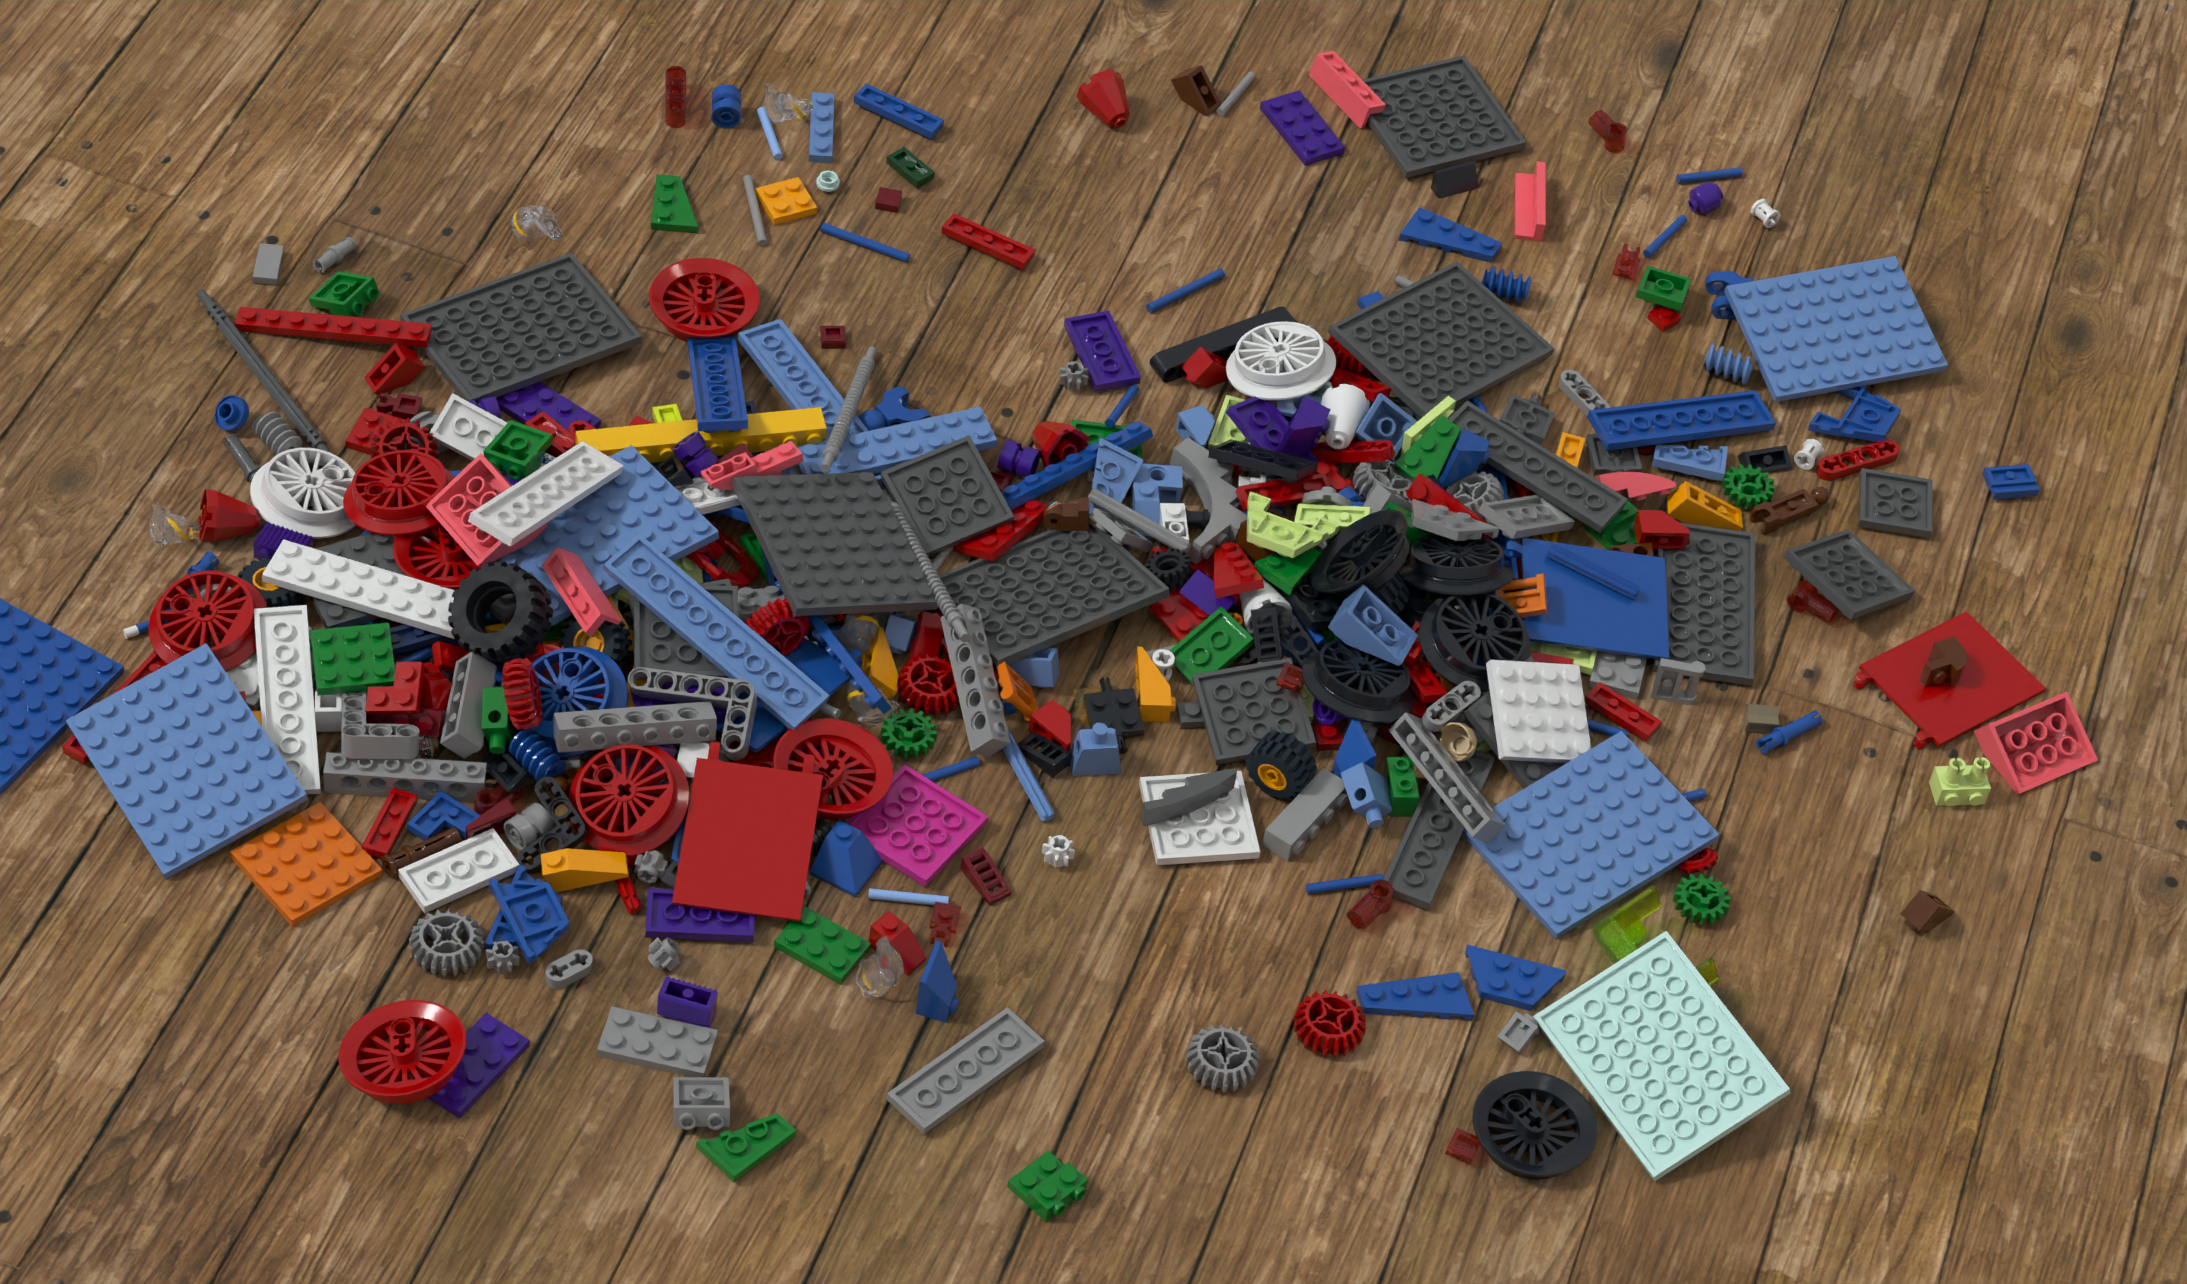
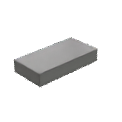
M259 244L253 273V283L277 285L284 254V245Z

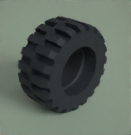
M497 561L495 565L489 562L483 564L480 570L475 568L470 571L471 575L468 578L464 577L459 582L461 584L459 589L454 590L452 594L454 600L453 603H449L448 611L452 613V616L448 617L449 626L453 628L451 633L454 639L458 641V644L469 653L479 654L496 666L498 664L504 666L506 662L513 659H525L526 654L532 655L536 652L537 649L535 647L539 643L543 644L546 639L544 637L545 632L550 631L552 623L549 622V618L553 617V608L548 606L552 603L551 597L546 593L545 586L526 570L513 563L507 564L505 561ZM507 594H515L516 611L510 623L498 632L486 633L485 617L489 607L498 598Z

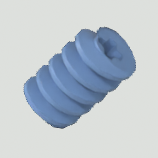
M1712 343L1703 367L1706 364V372L1708 373L1715 368V375L1717 376L1724 371L1725 379H1728L1733 374L1734 382H1737L1742 377V385H1746L1756 360L1752 364L1751 356L1748 355L1743 361L1741 352L1733 357L1732 349L1724 354V346L1715 351V343Z

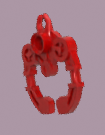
M711 523L719 531V539L686 555V557L692 560L699 569H703L711 575L714 581L730 579L731 586H738V590L747 587L759 575L757 566L747 554L745 548L739 547L733 542L731 537L722 533L716 525ZM724 549H727L735 555L734 559L741 564L739 572L727 573L723 568L720 567L718 569L713 565L709 557L718 560L724 553Z

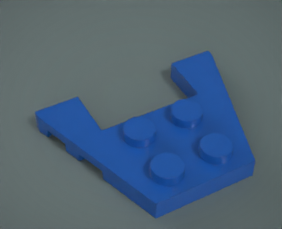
M1866 386L1834 391L1853 398L1854 401L1841 420L1817 412L1810 422L1809 431L1883 442L1899 418L1901 409L1878 394L1873 396L1868 393Z

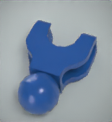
M1731 271L1709 274L1705 279L1708 293L1721 296L1717 297L1712 303L1711 310L1713 316L1717 319H1736L1724 292L1725 288L1729 285L1751 282L1753 279L1741 277Z
M899 386L886 391L883 395L882 403L875 405V410H866L859 414L858 418L867 430L870 431L926 419L932 416L924 408L907 409L910 393L903 386Z

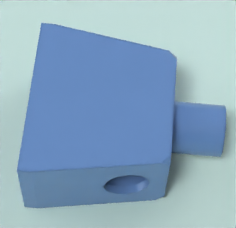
M1096 723L1092 729L1079 730L1070 750L1072 754L1070 761L1072 776L1120 774L1119 748L1115 729L1108 728L1104 723Z
M1363 762L1341 772L1352 809L1367 819L1370 828L1382 826L1384 824L1382 816L1392 811L1387 779Z

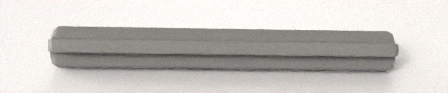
M1093 489L1088 495L1089 501L1172 549L1175 550L1177 548L1180 552L1184 550L1186 554L1191 549V544L1188 540L1099 490Z

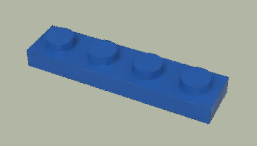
M865 84L854 95L855 104L930 139L944 126V119L869 84Z

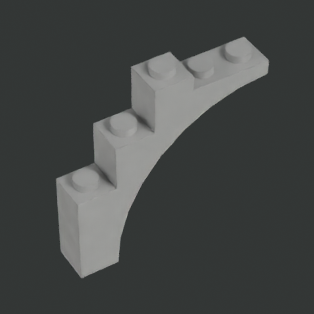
M1187 438L1174 447L1169 465L1182 466V476L1195 489L1203 502L1204 508L1208 509V525L1203 533L1193 541L1189 556L1190 561L1197 565L1203 559H1208L1213 554L1214 549L1221 547L1222 544L1229 542L1236 544L1240 524L1247 520V515L1240 511L1242 506L1235 492L1237 488L1231 485L1234 467L1232 465L1219 464L1216 459L1208 458L1209 451Z

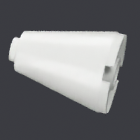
M1339 384L1337 388L1332 389L1330 387L1323 394L1321 405L1331 409L1327 417L1330 423L1325 431L1327 444L1334 449H1345L1351 443L1356 430L1369 411L1370 402L1369 399H1366L1365 393L1356 386Z
M1264 578V588L1239 593L1245 628L1249 634L1253 633L1251 610L1276 606L1277 615L1282 612L1292 613L1289 602ZM1272 616L1258 617L1257 619L1258 622L1270 621ZM1283 617L1282 620L1284 623L1281 625V627L1288 628L1290 623L1292 622V619H1286L1285 617Z

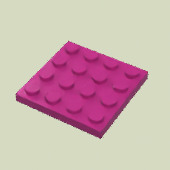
M904 764L893 775L890 789L885 797L872 808L851 817L846 824L862 831L883 861L926 887L988 823L989 816Z

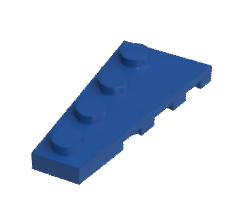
M1459 972L1357 986L1356 990L1363 1014L1398 1016L1399 1013H1408L1412 1017L1423 1018V1015H1437L1439 1019L1449 1020L1452 1016L1463 1017L1464 1021H1473L1474 1017Z

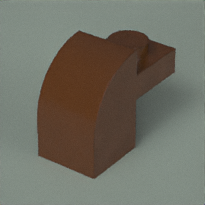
M1955 636L1934 643L1928 658L1930 662L1925 664L1919 679L1925 687L1934 683L1939 684L1945 680L1951 687L1959 681L1967 662V653Z

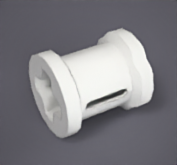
M1764 198L1757 200L1750 211L1751 215L1757 216L1763 221V225L1766 228L1774 226L1781 216L1780 212L1773 210Z
M1807 439L1803 443V449L1794 456L1796 465L1804 470L1811 469L1815 464V459L1823 454L1822 444L1815 439Z
M1159 649L1153 653L1152 661L1168 682L1172 677L1171 667L1174 665L1175 657L1172 652Z

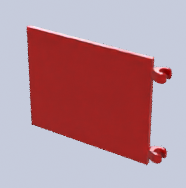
M1967 611L1859 666L1861 671L1856 674L1857 680L1853 682V685L1858 690H1861L1872 681L1922 730L1917 732L1915 735L1917 740L1912 743L1919 750L1931 741L1940 747L2046 690ZM1955 636L1967 653V662L1959 681L1951 687L1945 680L1939 684L1934 683L1924 687L1919 679L1925 664L1930 662L1928 658L1934 643Z
M711 741L708 759L697 758L672 905L800 922L823 775L813 774L815 756L805 754L802 772L719 761L720 743Z

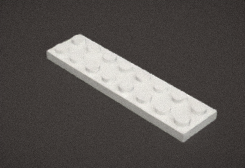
M582 441L472 511L468 522L477 526L481 531H485L497 538L501 543L511 547L620 475L624 465Z
M284 539L262 574V582L454 639L451 633L453 628L449 626L448 617L452 616V613L448 611L449 603H453L454 600L452 597L454 590L440 587Z
M307 605L254 609L262 728L307 795L321 794Z

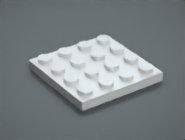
M1490 660L1486 663L1499 760L1568 763L1591 749L1579 665Z
M1237 771L1234 789L1216 801L1194 812L1169 821L1148 825L1156 865L1257 859L1260 856V848L1241 771ZM1206 773L1140 777L1139 787L1142 801L1163 799L1165 789L1185 786L1186 777Z

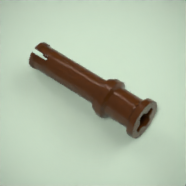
M451 827L449 830L412 847L405 845L401 847L400 851L392 855H383L381 857L382 866L387 875L393 878L397 876L399 869L456 843H460L461 836L455 827Z

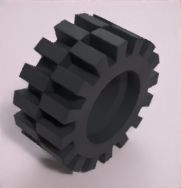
M1167 548V552L1160 550L1158 551L1159 555L1152 554V559L1148 558L1145 567L1169 589H1172V592L1176 591L1177 587L1181 589L1193 576L1190 557L1184 550L1180 552L1177 548L1174 551L1171 548Z

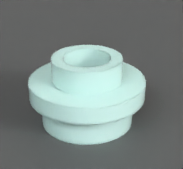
M823 171L817 177L816 185L822 191L832 192L839 188L840 180L835 172Z

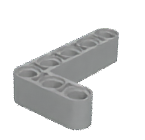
M637 667L629 673L628 682L634 694L638 697L679 703L711 701L713 707L727 709L721 745L727 757L731 760H741L747 755L757 707V695L750 682ZM642 678L648 679L645 685L636 686L638 680ZM673 682L670 689H661L664 683ZM692 685H697V686H699V688H698V690H697L696 692H694V693H688V692H687V689H688L690 686H692ZM718 688L725 690L720 696L712 695ZM750 692V696L747 699H738L741 693ZM743 716L746 718L740 725L733 724L737 717ZM734 741L741 742L737 749L731 750L728 748Z
M367 691L342 693L341 753L344 757L351 759H413L418 756L420 732L418 727L411 724H366Z

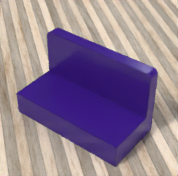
M1197 570L1180 590V594L1208 616L1221 606L1229 613H1233L1237 608V599L1232 595L1215 599L1214 581L1200 570Z

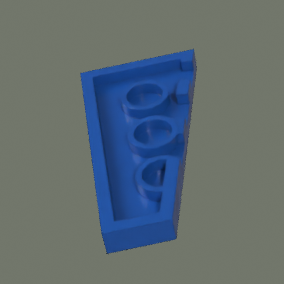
M1421 207L1418 208L1399 237V241L1407 242L1410 239L1418 241L1420 246L1428 247V244L1442 247L1441 251L1449 253L1450 251H1459L1462 253V256L1492 263L1502 246V242Z

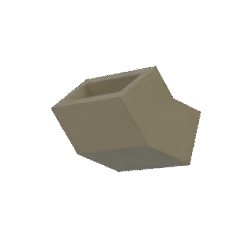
M1745 704V732L1770 734L1774 728L1779 727V706Z

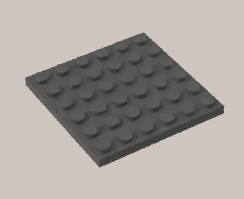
M1464 55L1363 79L1370 89L1386 104L1383 112L1370 114L1367 123L1405 179L1525 149L1526 141Z

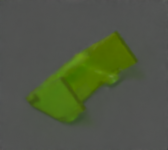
M1654 885L1595 924L1593 929L1595 940L1613 964L1637 950V946L1645 940L1647 932L1641 920L1661 907L1657 889ZM1712 957L1696 967L1708 985L1719 979L1715 961Z

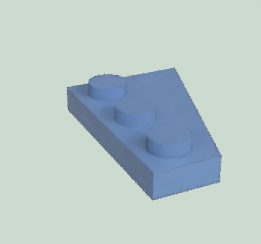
M1100 438L1092 490L1097 489L1122 503L1144 460ZM1090 502L1089 515L1091 514L1094 508L1103 510Z
M1656 445L1652 466L1662 470L1681 472L1685 475L1704 477L1708 480L1723 481L1728 446H1720L1719 450H1708V446H1699L1698 449H1687L1684 445Z

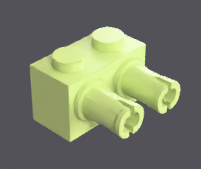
M1978 757L1975 758L1973 765H1966L1964 760L1957 758L1955 762V758H1952L1949 766H1935L1929 784L1936 806H1976L1985 804L1991 790L1986 774L1990 767L1989 760L1981 757L1980 760Z

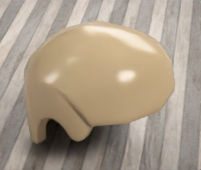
M1450 722L1440 729L1441 738L1439 741L1455 762H1464L1474 754L1477 747V739L1474 731L1466 724Z

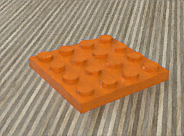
M321 802L230 851L231 859L292 927L382 876L380 866L362 849L360 844Z

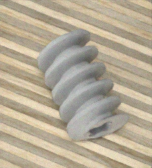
M276 411L259 416L251 425L253 432L256 433L258 438L261 439L274 456L283 451L301 448L302 446L301 438L297 436L290 425L286 424L284 418H281V415Z

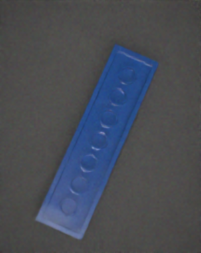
M736 336L687 338L698 431L714 433L718 430L739 432L742 429H748Z
M1756 390L1589 410L1587 415L1606 451L1773 430L1776 425L1775 420Z

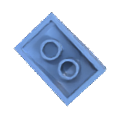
M1364 584L1343 601L1328 626L1345 644L1397 666L1403 663L1418 636Z

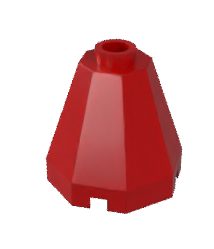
M1108 69L1090 77L1091 82L1088 85L1085 82L1080 85L1076 97L1085 108L1112 128H1119L1126 124L1130 112L1124 80L1119 72L1116 71L1115 73L1114 70Z
M1052 421L1039 423L1032 432L1033 442L1036 449L1041 450L1040 458L1045 467L1064 460L1070 454L1086 449L1087 441L1089 442V436L1074 426Z
M204 489L200 502L202 515L201 517L199 516L198 520L199 540L214 542L254 532L255 528H259L260 514L256 512V507L216 490Z

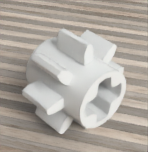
M1063 835L1049 836L1048 844L1044 843L1042 846V853L1045 854L1044 862H1048L1054 868L1067 867L1069 859H1074L1073 841H1069Z

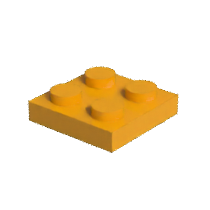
M799 177L756 188V196L773 225L817 214V206Z

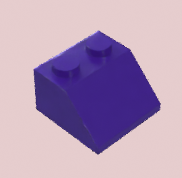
M1305 396L1288 423L1275 451L1294 456L1306 455L1310 447L1315 448L1321 438L1319 432L1324 434L1330 423L1327 417L1331 409Z

